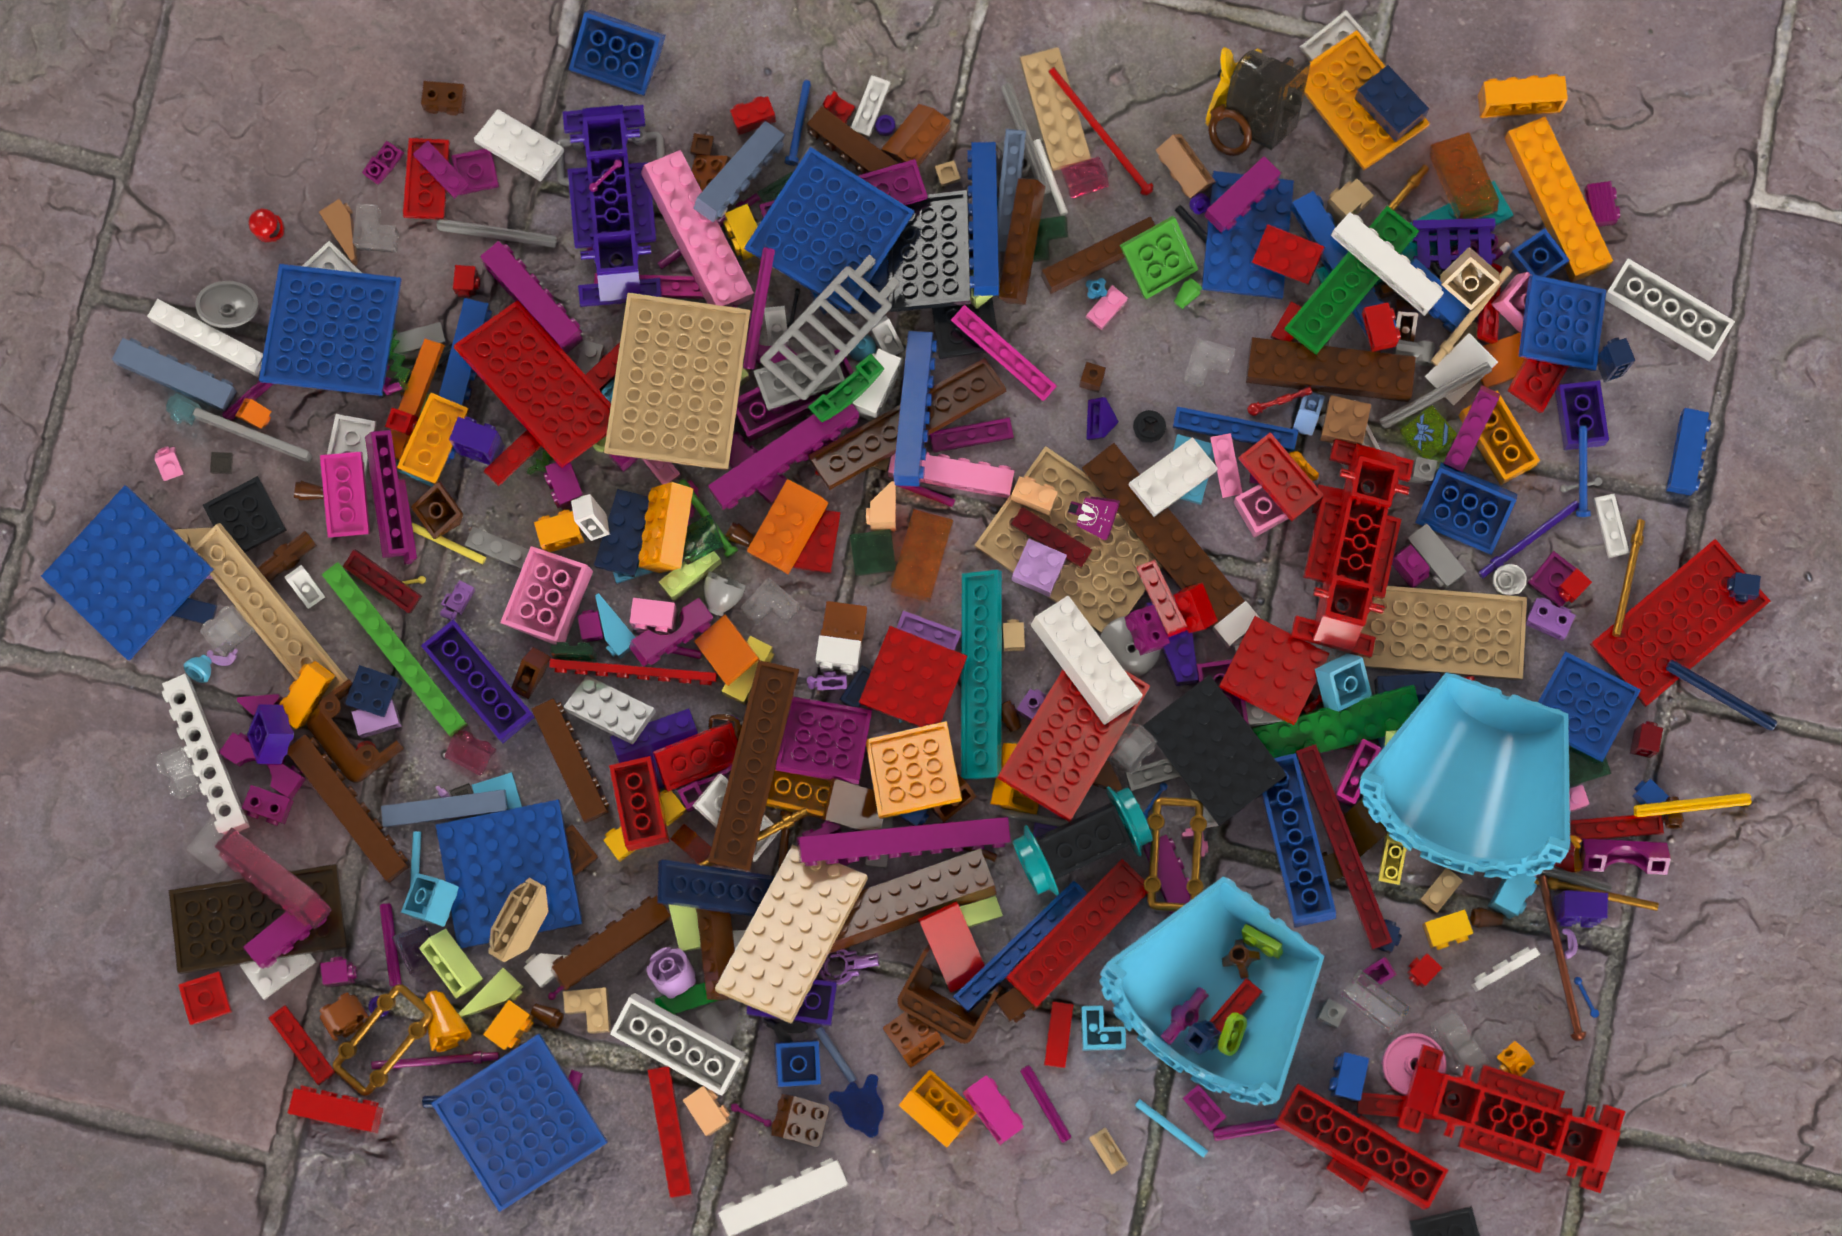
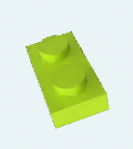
M1245 924L1241 932L1242 939L1248 946H1255L1261 949L1268 957L1273 956L1277 959L1283 954L1282 943Z

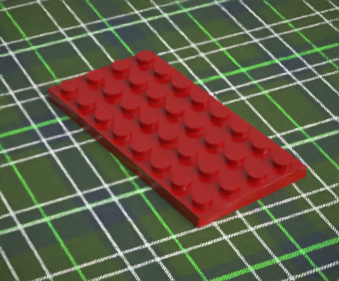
M518 300L454 344V349L561 468L607 435L611 403Z
M1716 539L1710 542L1625 614L1620 637L1612 635L1613 624L1590 643L1593 649L1621 680L1641 690L1637 699L1644 707L1648 706L1679 679L1678 676L1666 670L1670 660H1674L1688 669L1693 668L1771 602L1761 589H1759V596L1755 600L1748 599V601L1742 602L1736 601L1735 597H1729L1730 590H1727L1728 578H1731L1736 572L1746 573Z
M1062 670L997 779L1070 822L1143 700L1150 685L1124 670L1143 696L1136 705L1104 725L1066 672Z

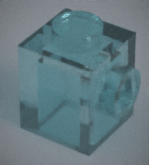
M178 393L170 397L166 404V411L171 415V420L179 424L183 421L191 426L196 419L193 416L195 408L202 409L198 403Z

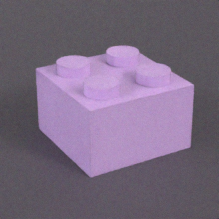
M1028 539L1011 581L1050 597L1067 555Z

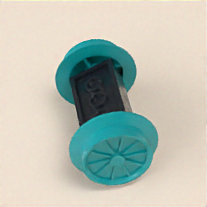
M1107 787L1109 804L1036 838L1027 825L1024 826V836L1012 842L1026 876L1037 895L1047 890L1058 895L1056 879L1128 845L1132 847L1138 857L1141 856V846L1153 841V837L1145 816L1128 787L1118 792Z

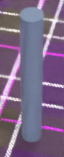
M821 1026L816 1029V1034L848 1082L851 1084L856 1081L857 1078L823 1027Z

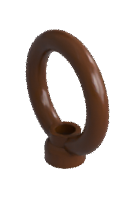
M1225 104L1210 111L1212 118L1209 122L1208 132L1215 148L1228 156H1238L1246 152L1252 141V131L1248 121L1237 111L1226 109ZM1226 117L1236 120L1243 129L1244 140L1237 148L1225 146L1218 138L1217 124Z

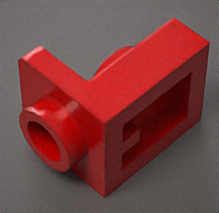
M836 91L832 95H827L823 102L824 108L844 123H847L855 111V106L838 97Z
M392 408L385 427L411 437L419 417Z

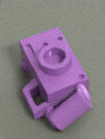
M459 580L452 594L447 593L441 603L444 608L441 610L440 615L449 620H455L457 614L462 615L475 592L474 587Z
M824 671L823 675H817V678L809 676L807 678V686L809 689L817 687L818 690L847 689L846 674H836V671Z

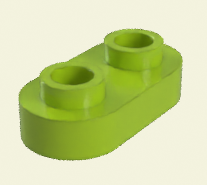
M1232 1013L1225 1022L1219 1038L1218 1049L1227 1056L1234 1055L1239 1049L1247 1027V1019L1243 1015Z

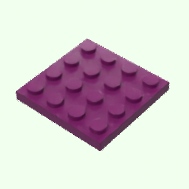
M793 697L775 770L829 780L838 779L859 785L872 710Z

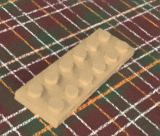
M1059 47L1020 57L1052 171L1091 161L1077 108L1048 73L1051 68L1055 67L1070 86Z

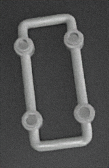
M639 128L640 137L628 138V142H633L637 146L644 145L647 140H656L657 159L665 156L664 139L658 132H646L644 129ZM570 138L561 139L556 143L561 147L573 146L578 151L585 149L583 142L570 143ZM562 154L556 161L557 180L560 184L569 186L568 177L565 178L564 154Z

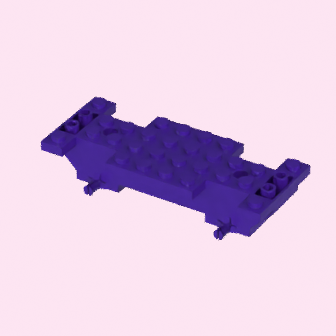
M615 105L562 111L564 133L582 132V134H570V143L583 142L587 158V167L568 169L575 249L593 247L592 251H580L581 260L594 259L598 283L578 285L580 307L626 303L627 293L662 297L660 278L639 280V255L651 254V246H638L637 243L656 242L652 194L641 175L644 165L649 162L628 163V138L640 137L639 128L627 130V128L645 127L644 106ZM605 143L612 145L609 149L601 147ZM615 160H621V167H617L597 186V191L591 192L589 185L602 177L614 165ZM615 259L623 261L620 265L612 264V261Z

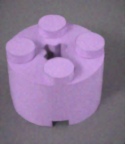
M665 947L655 952L650 958L651 962L649 967L647 966V974L656 989L667 998H674L684 993L696 983L694 967L681 949Z

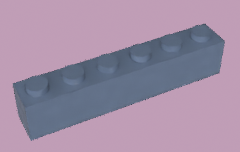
M765 121L699 194L693 209L712 222L718 217L722 218L728 209L727 206L729 204L733 205L737 201L739 193L741 191L745 192L749 187L750 180L752 178L756 179L759 176L764 165H769L773 159L772 155L774 153L778 154L784 146L782 141L785 134Z
M122 338L112 358L116 365L222 412H225L230 407L237 393L232 382L223 378L219 381L214 378L215 375L205 370L201 373L196 370L194 365L187 362L183 365L177 362L178 359L174 356L167 354L165 357L159 354V350L151 346L148 349L142 347V343L133 338H130V340Z

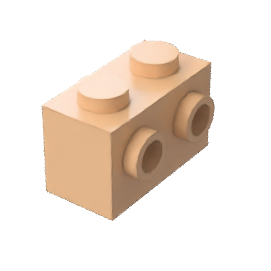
M1019 476L1012 492L1011 500L1049 516L1057 499L1058 492L1051 485L1044 484L1042 486L1029 476L1024 478Z
M702 1086L683 1099V1102L705 1136H710L731 1122L728 1118L730 1113L724 1105L720 1106L716 1100L718 1098L716 1092Z

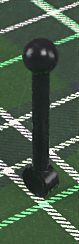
M800 288L795 289L790 321L787 323V328L794 322Z

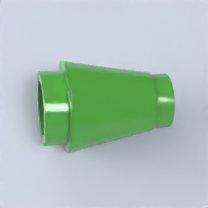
M1190 278L1184 282L1173 302L1183 309L1201 294L1202 287Z

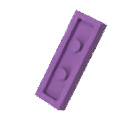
M905 611L902 612L897 625V629L954 651L961 636L960 631Z

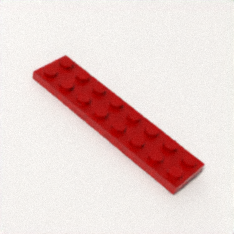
M1121 859L1007 975L1006 979L1037 1007L1148 893L1144 887L1145 880Z

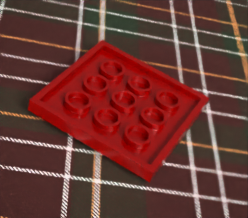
M1254 616L1219 687L1295 725L1317 680L1315 669L1325 664L1330 653L1304 640L1292 638L1290 633Z
M889 626L859 704L918 727L941 723L966 662L967 655Z

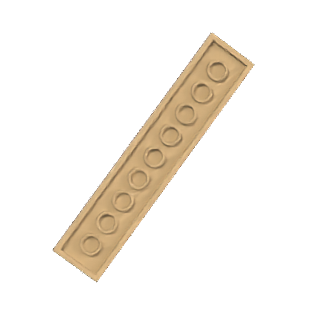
M216 524L193 549L214 568L210 576L295 680H298L300 676L299 671L302 666L317 661L335 675L322 696V700L348 680L347 677L222 524Z

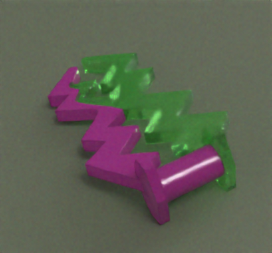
M393 330L389 359L395 361L391 367L387 366V371L389 369L390 371L397 372L394 378L399 379V382L388 385L392 379L385 378L383 391L388 396L392 395L391 393L408 389L406 379L411 371L408 368L401 367L406 357L394 353V349L400 342L399 340H394L398 332L397 330Z

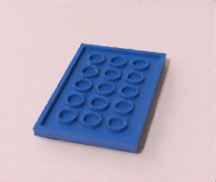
M1213 171L1212 177L1216 183L1211 186L1210 206L1244 174ZM1278 179L1280 181L1279 184L1272 190L1270 188L1264 192L1266 194L1259 203L1254 202L1250 205L1251 210L1244 217L1240 215L1236 219L1237 223L1230 230L1225 229L1221 233L1208 220L1202 290L1274 299L1283 298L1285 276L1256 265L1252 261L1267 224L1289 232L1294 180Z

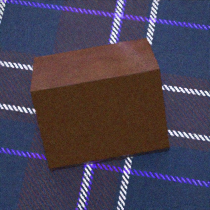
M440 481L411 506L433 539H437L459 526L463 517V512Z

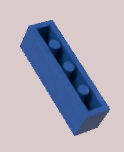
M1410 260L1412 266L1416 269H1421L1426 274V278L1431 282H1436L1442 288L1444 294L1428 313L1433 318L1443 322V327L1446 330L1454 332L1471 310L1441 285V280L1419 260Z
M1684 408L1681 411L1666 491L1689 496L1695 490L1698 491L1700 485L1698 472L1702 470L1704 459L1701 458L1702 451H1705L1707 447L1705 434L1709 431L1711 420L1708 419L1709 412Z

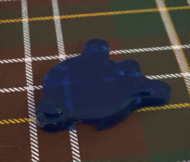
M876 1074L868 1075L862 1088H859L855 1082H851L843 1092L832 1091L828 1096L830 1102L840 1108L846 1124L850 1128L865 1133L870 1138L877 1136L879 1133V1124L884 1115V1105L877 1093L879 1079Z

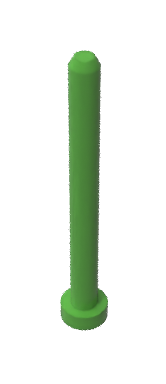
M685 479L679 481V484L690 487ZM693 491L692 504L726 551L724 553L726 558L731 557L738 552V548L736 546L732 547Z

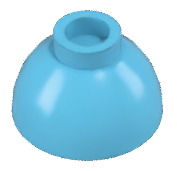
M866 335L849 354L854 360L861 362L869 354L876 353V343L871 336Z
M206 655L194 657L184 663V670L193 680L206 683L211 676L210 664L212 661Z

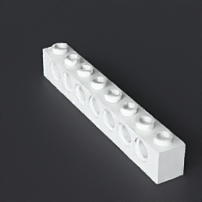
M186 674L162 683L164 688L162 695L165 701L171 705L170 715L174 721L177 720L179 725L176 728L181 740L184 739L187 746L184 747L188 758L192 757L194 765L191 766L196 777H200L202 783L199 784L202 794L208 797L209 802L206 804L210 813L216 817L217 821L214 824L218 833L222 832V834L228 837L249 828L250 825L223 758L219 754V748L191 679ZM186 696L183 704H177L180 697ZM188 715H193L192 721L185 723V718ZM196 733H200V739L198 741L193 742V736ZM203 752H208V757L205 760H200V755ZM215 770V776L212 779H208V773ZM218 789H223L222 796L215 798V792ZM225 808H231L230 814L228 816L223 817V810Z

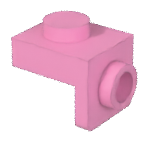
M167 446L157 451L155 462L163 481L184 474L176 455L175 447L169 448Z
M1191 828L1185 829V832L1181 833V839L1194 838V831ZM1202 832L1201 859H1204L1205 853H1208V841H1204Z

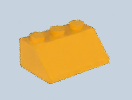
M1003 743L1001 770L1017 744ZM995 779L990 804L1003 809L1037 815L1039 806L1037 802L1001 780Z
M931 1070L921 1078L898 1105L945 1147H948L977 1114L964 1098Z

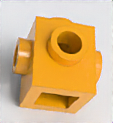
M1516 1041L1511 1043L1496 1057L1501 1064L1499 1066L1500 1070L1518 1076L1525 1074L1535 1064L1529 1052Z

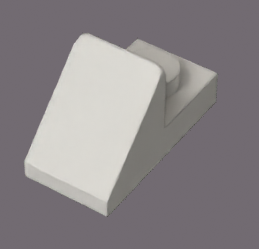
M785 306L765 308L764 313L769 346H772L787 330Z
M887 316L881 318L871 329V337L879 349L896 356L905 349Z
M302 565L285 576L287 582L308 609L325 598L322 591Z

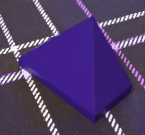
M1105 397L1088 400L1086 440L1105 438L1119 421Z

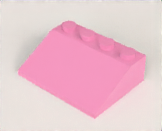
M531 546L500 623L545 642L564 647L593 570L586 564Z

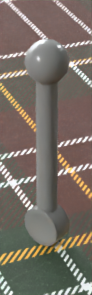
M1597 477L1594 481L1587 482V486H1600L1602 479ZM1579 484L1562 485L1560 491L1566 493L1568 490L1579 488Z

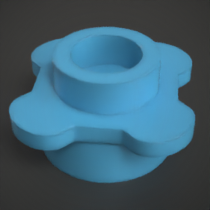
M1099 278L1095 281L1088 280L1086 282V287H1088L1089 291L1087 296L1090 299H1099L1107 295V290L1104 286L1106 284L1105 279Z

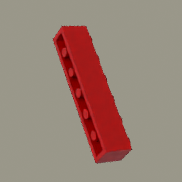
M666 1066L648 1070L669 1196L670 1198L691 1195L693 1192L671 1068Z

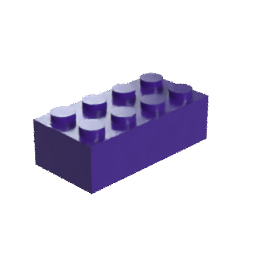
M815 979L793 1021L832 1026L837 982ZM747 1005V1015L780 1019Z

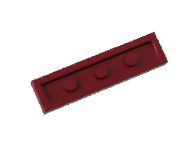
M1021 507L1011 523V526L1040 544L1066 554V560L1079 568L1083 567L1092 553V549Z
M356 549L351 552L343 565L346 570L407 613H412L422 595Z

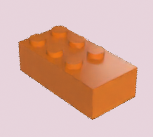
M787 479L747 552L789 575L829 502Z

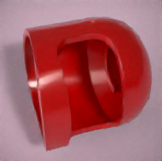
M263 208L258 209L249 217V229L260 241L269 243L282 238L285 229L284 222L272 211ZM279 221L280 229L278 234L275 237H270V235L274 233L275 229L277 228V223Z

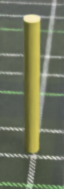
M412 522L413 532L482 565L485 563V556L443 536L433 539L426 528Z

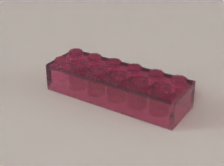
M232 827L215 845L216 849L220 852L218 856L233 871L239 872L247 882L253 883L261 893H266L275 904H280L288 914L294 915L305 927L309 924L315 929L332 910L314 890Z

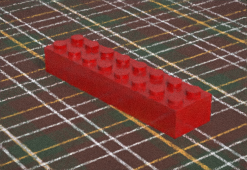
M1296 1084L1293 1087L1274 1122L1275 1125L1424 1210L1431 1206L1449 1171L1447 1168L1300 1084Z

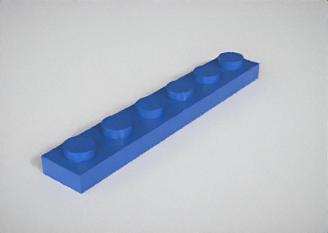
M1178 406L1173 423V428L1211 436L1231 433L1232 440L1256 444L1271 432L1285 450L1292 452L1295 450L1299 431Z

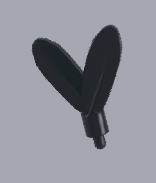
M762 1019L767 1024V1027L774 1030L780 1042H792L793 1040L788 1033H802L808 1029V1026L802 1022H792V1024L789 1022L777 1023L772 1019Z

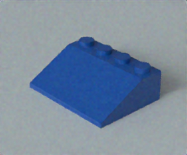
M588 10L584 12L569 70L644 96L660 57L666 35L594 10Z
M1440 462L1415 523L1421 526L1428 524L1433 531L1492 555L1515 505L1517 493Z

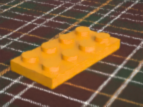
M430 392L397 468L436 484L453 448L449 438L457 418L461 417L464 419L469 412V408Z

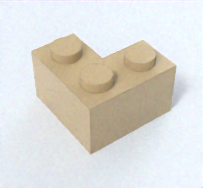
M1358 179L1353 183L1349 181L1340 190L1337 188L1329 195L1330 199L1327 201L1326 212H1329L1339 224L1349 212L1353 215H1358L1372 202L1374 195Z
M606 987L563 991L565 1013H586L588 1033L611 1032L609 995Z

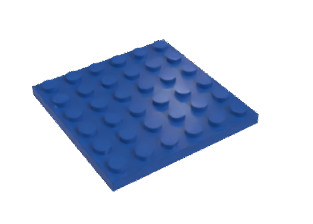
M810 147L744 249L760 259L763 248L774 249L775 254L772 267L820 295L846 266L856 270L870 254L876 260L875 265L863 275V278L869 283L908 224L914 211ZM849 276L840 284L856 300H859L864 292V289ZM835 291L826 299L848 314L853 309Z
M279 264L259 381L383 396V386L385 384L402 282L401 278Z
M125 485L41 577L121 655L130 661L211 574L214 568L136 493Z
M559 799L436 825L445 880L459 887L456 899L451 907L456 941L461 949L490 943L491 928L512 890L526 882L528 878L546 887L548 914L537 933L583 924Z
M540 1033L431 1103L499 1212L608 1143Z

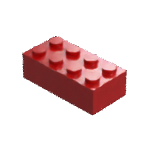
M651 756L609 765L624 844L627 850L633 851L670 842L654 761Z
M302 1085L300 1089H293L287 1114L378 1133L384 1108L378 1107V1102L363 1099V1102L359 1103V1098L343 1094L342 1098H337V1093L321 1090V1094L316 1093L317 1089Z

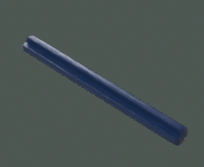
M1674 660L1668 662L1666 666L1667 671L1766 729L1774 730L1777 720Z

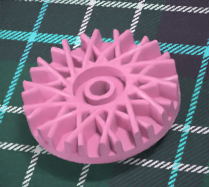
M1409 1033L1394 1039L1388 1045L1381 1064L1383 1066V1077L1386 1078L1387 1084L1391 1086L1392 1090L1397 1091L1398 1094L1403 1096L1407 1095L1414 1072L1410 1064L1412 1061L1417 1062L1422 1044L1442 1050L1432 1038L1419 1033ZM1443 1054L1438 1072L1446 1074V1058Z

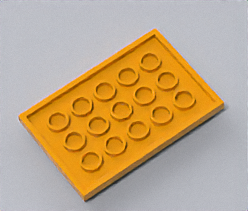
M1356 30L1294 72L1291 78L1360 167L1366 170L1427 128L1430 123L1424 118L1395 142L1355 99L1357 90L1386 67Z

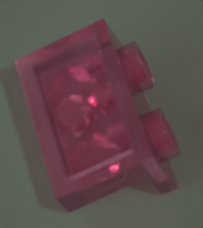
M1100 157L1061 169L1071 199L1109 186L1107 172Z
M459 731L453 735L444 757L481 776L484 774L491 756L495 754L496 749L489 742L474 738L470 732Z

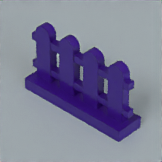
M1495 218L1412 221L1411 225L1419 230L1412 242H1416L1417 256H1414L1413 259L1419 260L1427 269H1429L1431 262H1438L1439 269L1445 271L1451 265V261H1455L1469 247L1471 248L1470 241H1478V255L1489 265H1492V260H1496V254H1492L1491 240L1495 239V234L1490 233L1495 228ZM1450 241H1457L1458 255H1451ZM1429 242H1437V255L1430 256Z

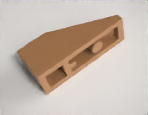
M340 199L319 211V214L352 264L356 266L358 261L354 222L350 216L353 212L347 203L342 204Z

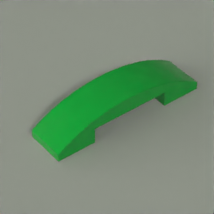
M869 354L855 366L856 371L828 395H821L808 406L821 422L830 419L848 407L880 376L884 367L872 354Z
M705 982L690 987L687 991L674 998H667L663 995L654 999L656 1005L674 1015L720 1001L707 1000Z

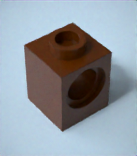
M1086 362L1079 387L1099 393L1106 368Z

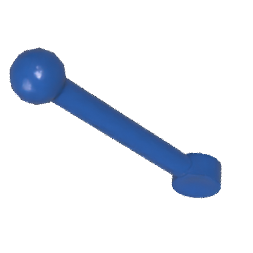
M1163 782L1159 785L1160 789L1143 812L1145 819L1148 818V813L1153 807L1154 801L1168 788L1166 783Z
M1575 977L1574 983L1579 986L1591 1010V1017H1598L1599 1011L1592 1005L1582 985V979Z

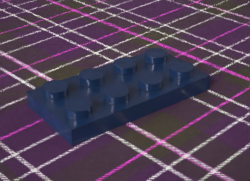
M617 489L608 518L610 534L602 538L594 563L596 568L635 578L639 565L638 557L643 542L642 533L645 530V514L649 505L648 496Z

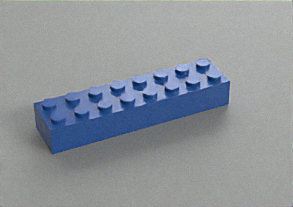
M1295 753L1274 758L1287 776L1263 793L1262 799L1294 928L1336 919V909L1297 755Z

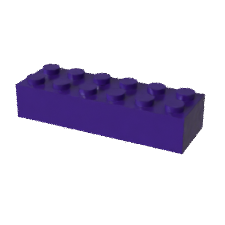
M454 619L421 645L502 744L535 718Z

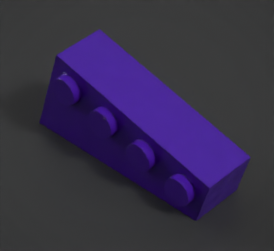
M1152 602L1146 603L1145 607L1153 605ZM1186 630L1168 637L1170 643L1161 648L1164 653L1175 685L1197 684L1198 673L1193 634H1188Z

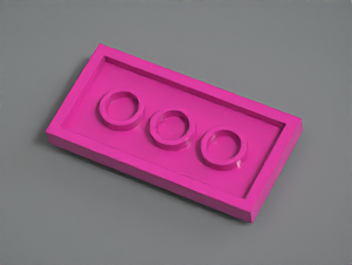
M351 452L320 455L328 538L370 534L363 453Z

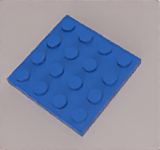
M1530 275L1518 357L1595 371L1597 368L1607 290Z
M1565 651L1538 702L1544 706L1568 713L1569 745L1603 762L1641 690Z

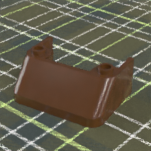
M348 679L320 701L308 718L307 726L345 777L353 783H359L397 755L404 747L396 740L381 753L374 746L368 744L355 750L332 720L341 710L340 700L348 695L353 682Z
M928 945L923 950L898 996V1006L901 1010L962 1044L969 1043L977 1033L1002 986H997L988 1002L982 1000L968 1013L962 1006L929 988L933 981V974L930 969L922 965L931 950Z

